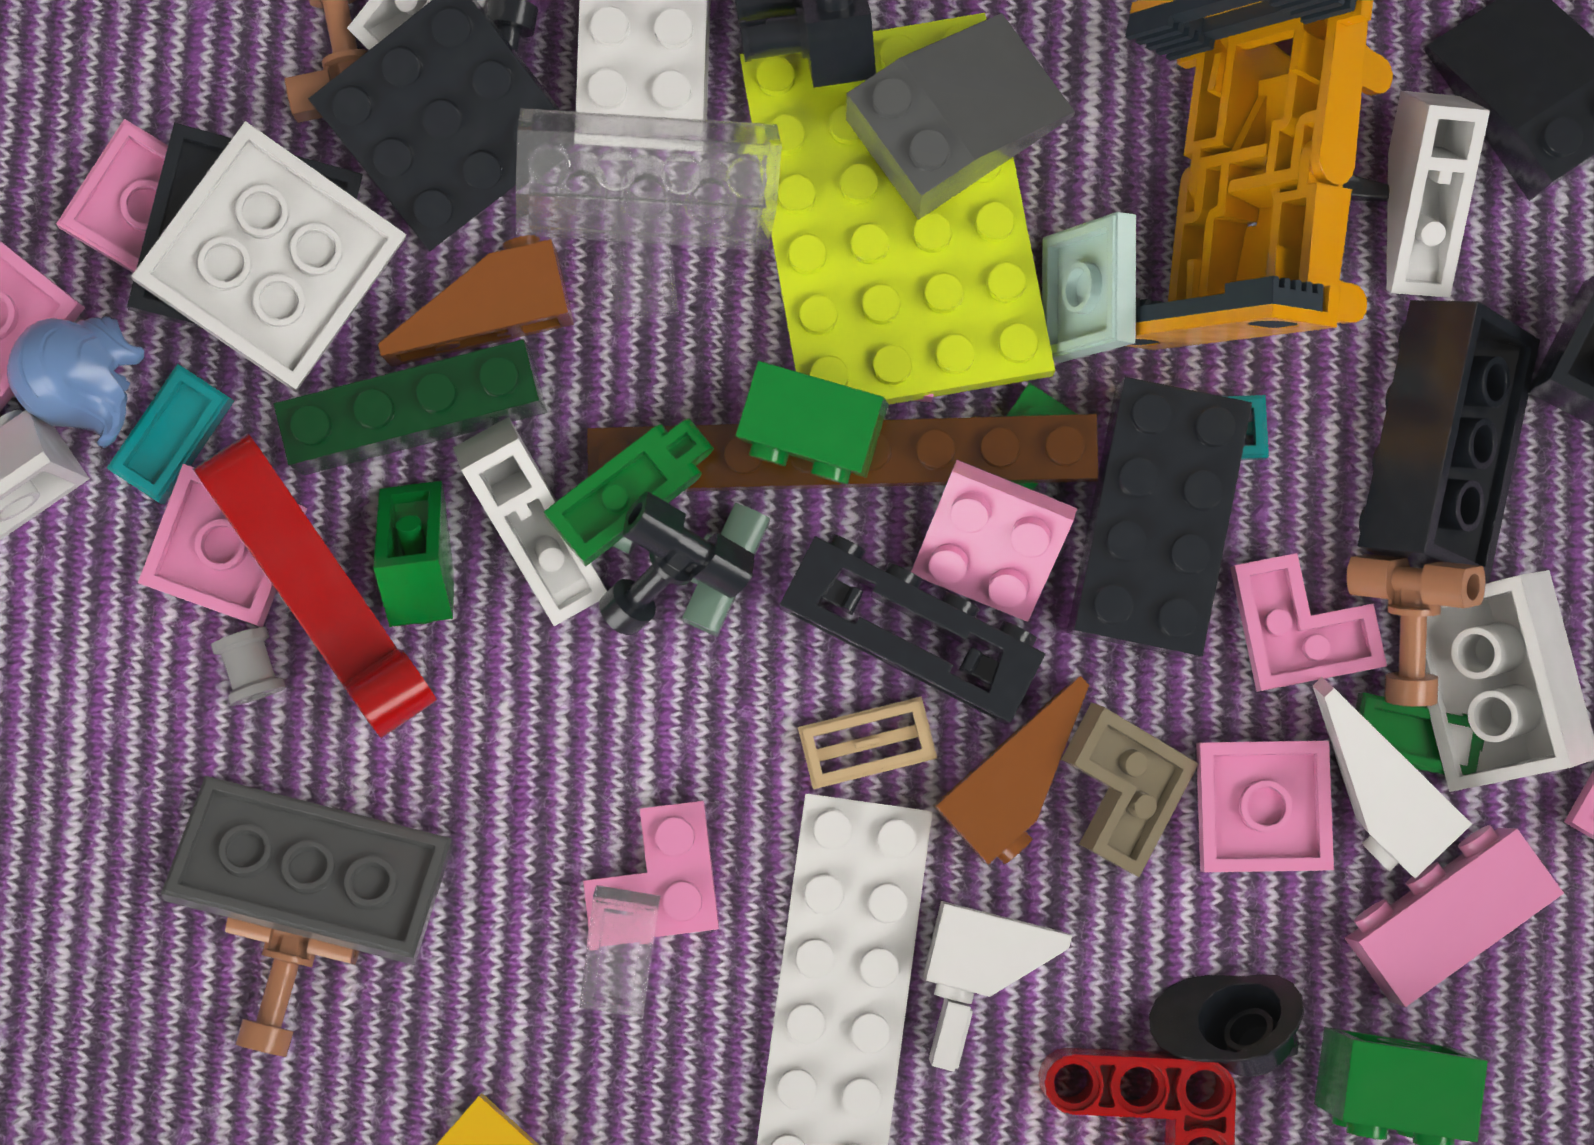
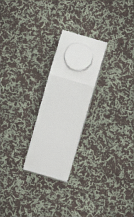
M1411 91L1400 92L1388 152V185L1390 192L1387 214L1386 290L1390 293L1448 298L1451 296L1490 110L1461 96Z
M505 418L453 447L462 473L552 624L556 626L599 602L601 597L607 592V589L593 564L590 563L585 567L546 519L544 511L557 502L510 418Z
M1321 677L1313 685V689L1355 817L1370 834L1362 844L1387 870L1391 871L1399 863L1414 878H1417L1472 823L1335 688Z

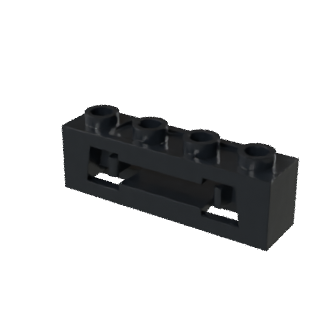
M832 534L828 542L816 536L814 537L779 604L780 610L1005 725L1012 722L1046 654L1033 647L1037 639L1036 636L1006 621H1002L999 629L977 619L976 616L980 608L950 592H945L942 600L920 590L919 587L923 579L896 564L888 563L885 571L863 561L862 558L866 550L848 539L836 534ZM842 573L873 589L872 598L956 641L963 643L969 638L999 654L997 661L971 647L959 668L961 672L972 675L987 683V690L985 691L950 673L953 667L952 663L862 617H859L857 623L854 624L822 608L819 604L822 600H825L841 608L842 611L853 615L863 591L837 580Z

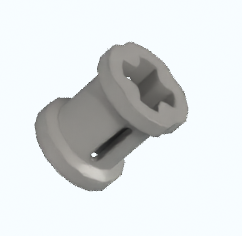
M267 627L240 631L211 644L213 654L221 655L232 686V692L227 696L230 706L256 701L286 688L284 678L276 677L264 641L269 638Z

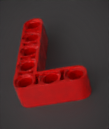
M248 433L193 468L227 520L381 739L437 701V698L406 653L395 646Z
M1062 1048L1047 1055L1040 1066L1038 1075L1040 1087L1052 1105L1062 1112L1073 1115L1166 1119L1165 1145H1188L1190 1141L1198 1137L1211 1138L1213 1145H1235V1083L1229 1071L1217 1062L1190 1061L1175 1058L1167 1052ZM1069 1064L1083 1066L1086 1070L1087 1082L1082 1092L1072 1097L1057 1094L1054 1080L1058 1071ZM1131 1068H1147L1151 1074L1152 1081L1147 1094L1136 1100L1123 1098L1120 1091V1082L1123 1075ZM1197 1071H1212L1216 1081L1215 1091L1212 1096L1204 1102H1190L1186 1095L1188 1079Z

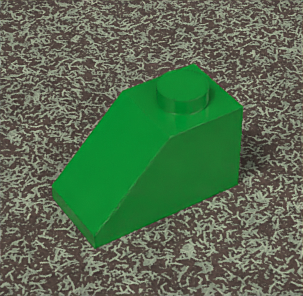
M442 481L379 489L373 569L389 627L427 624L433 621L453 619L454 570Z

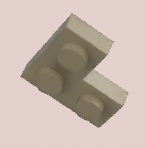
M1091 702L1061 759L1109 787L1079 845L1119 868L1140 877L1199 763L1109 709Z

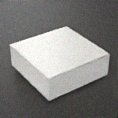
M944 998L929 1055V1061L932 1066L953 1072L959 1068L973 1013L969 1004Z

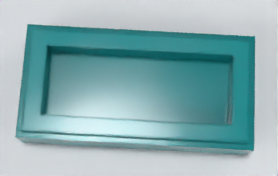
M177 364L107 466V469L158 503L165 505L172 494L182 465H192L234 403V400Z

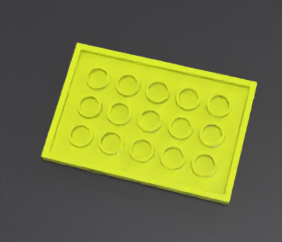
M985 13L873 31L876 73L905 55L985 21ZM801 52L752 59L750 62H745L744 54H740L741 69L795 371L883 396L889 405L924 399L925 395L934 394L933 397L1053 377L1055 366L1014 157L918 220L846 121L847 93L866 80L813 88L808 59H803Z

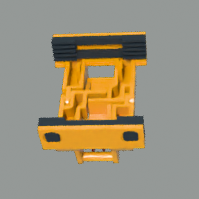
M1138 0L1132 2L1125 38L1129 40L1136 38L1135 43L1139 45L1146 44L1145 48L1150 51L1156 49V54L1160 56L1166 54V59L1170 61L1177 59V64L1185 69L1196 68L1184 156L1191 159V166L1185 169L1180 180L1168 302L1162 303V301H1151L1150 299L1140 300V298L1136 297L1135 343L1127 345V347L1159 350L1337 328V323H1355L1364 318L1367 311V298L1364 291L1356 284L1341 281L1340 275L1352 189L1343 188V184L1348 182L1355 169L1361 95L1364 93L1373 96L1386 92L1390 88L1393 78L1388 60L1366 45L1368 21L1371 20L1373 0ZM1293 38L1291 57L1274 43ZM1257 222V225L1248 227V224Z

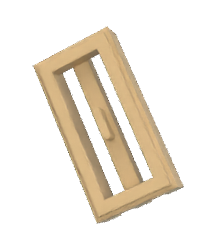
M922 696L798 727L813 789L937 759ZM908 713L913 714L915 725L816 749L813 737ZM916 737L919 738L920 750L822 774L820 761Z

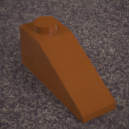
M526 235L504 242V250L487 254L380 341L378 346L381 357L391 367L574 325L558 252L552 239L540 241V237L537 235Z
M1081 676L1072 679L933 805L983 863L989 865L998 857L1005 865L1033 840L1026 830L1039 817L1089 684Z

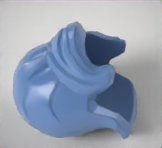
M109 316L80 320L77 323L57 318L40 320L28 326L15 341L8 359V383L19 403L34 417L51 426L73 427L94 431L100 436L97 444L106 448L114 443L124 424L128 400L125 391L130 385L125 376L116 373L114 370L122 365L139 364L144 358V349L130 345L121 333L118 320L111 319Z

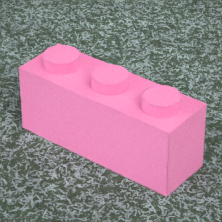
M1491 825L1480 828L1458 845L1463 854L1443 868L1439 862L1429 865L1417 878L1412 876L1406 882V885L1411 890L1391 905L1386 899L1381 900L1364 910L1354 919L1358 929L1346 936L1345 940L1390 1002L1407 1007L1564 894L1518 829L1497 828L1494 831Z

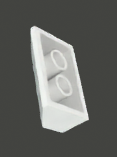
M14 410L0 417L1 540L90 479L56 428L34 417L26 410L23 412L22 410Z
M1549 570L1522 574L1485 584V593L1481 605L1469 608L1441 606L1440 615L1427 616L1425 673L1434 674L1439 677L1438 703L1427 706V708L1429 709L1449 792L1572 768L1594 760V735ZM1446 713L1463 716L1462 713L1468 714L1471 728L1448 723ZM1474 732L1484 740L1483 751L1481 752L1480 750L1476 773L1462 775L1460 764L1468 765L1472 734Z

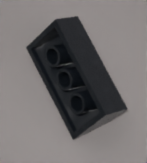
M1410 300L1406 322L1399 333L1398 343L1400 350L1393 382L1386 393V415L1380 443L1376 447L1372 458L1373 475L1367 503L1359 518L1360 535L1357 546L1376 555L1408 558L1409 565L1423 568L1425 564L1436 562L1483 566L1485 582L1489 583L1529 396L1527 391L1531 385L1540 339L1478 301Z

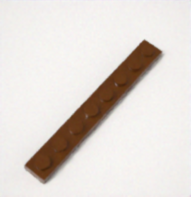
M1097 414L884 420L867 478L851 474L848 485L811 474L813 462L789 455L786 466H781L749 456L752 444L745 443L736 437L739 424L696 425L714 447V450L707 458L696 465L702 475L683 492L947 485L956 460L1013 483L1098 481ZM655 426L587 428L588 477ZM664 426V428H665L668 432L675 427V426Z

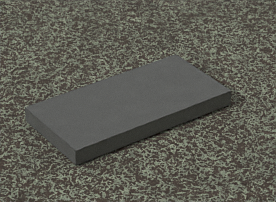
M205 776L161 891V896L166 902L415 965L452 851L453 842L452 838Z

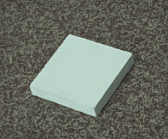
M1115 212L1043 237L1042 305L1054 362L1061 363L1135 343V214Z

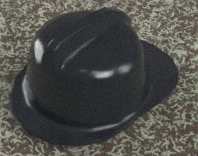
M1204 975L1190 977L1169 986L1155 1000L1149 1014L1150 1033L1158 1046L1175 1058L1198 1062H1217L1235 1075L1256 1077L1268 1074L1282 1065L1287 1057L1298 1054L1299 1041L1296 1032L1304 1015L1303 996L1293 982L1278 975Z

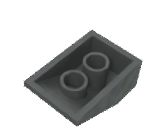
M1001 13L899 58L847 93L846 121L919 220L1074 117L1075 111Z

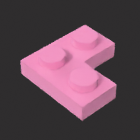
M1297 553L1230 567L1257 692L1315 681L1321 677L1326 679L1387 666L1374 603L1311 616Z
M704 801L640 809L647 872L583 881L590 945L717 930L720 928Z

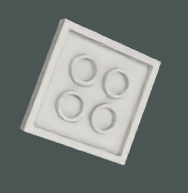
M245 121L131 277L134 282L296 392L401 246L407 234Z

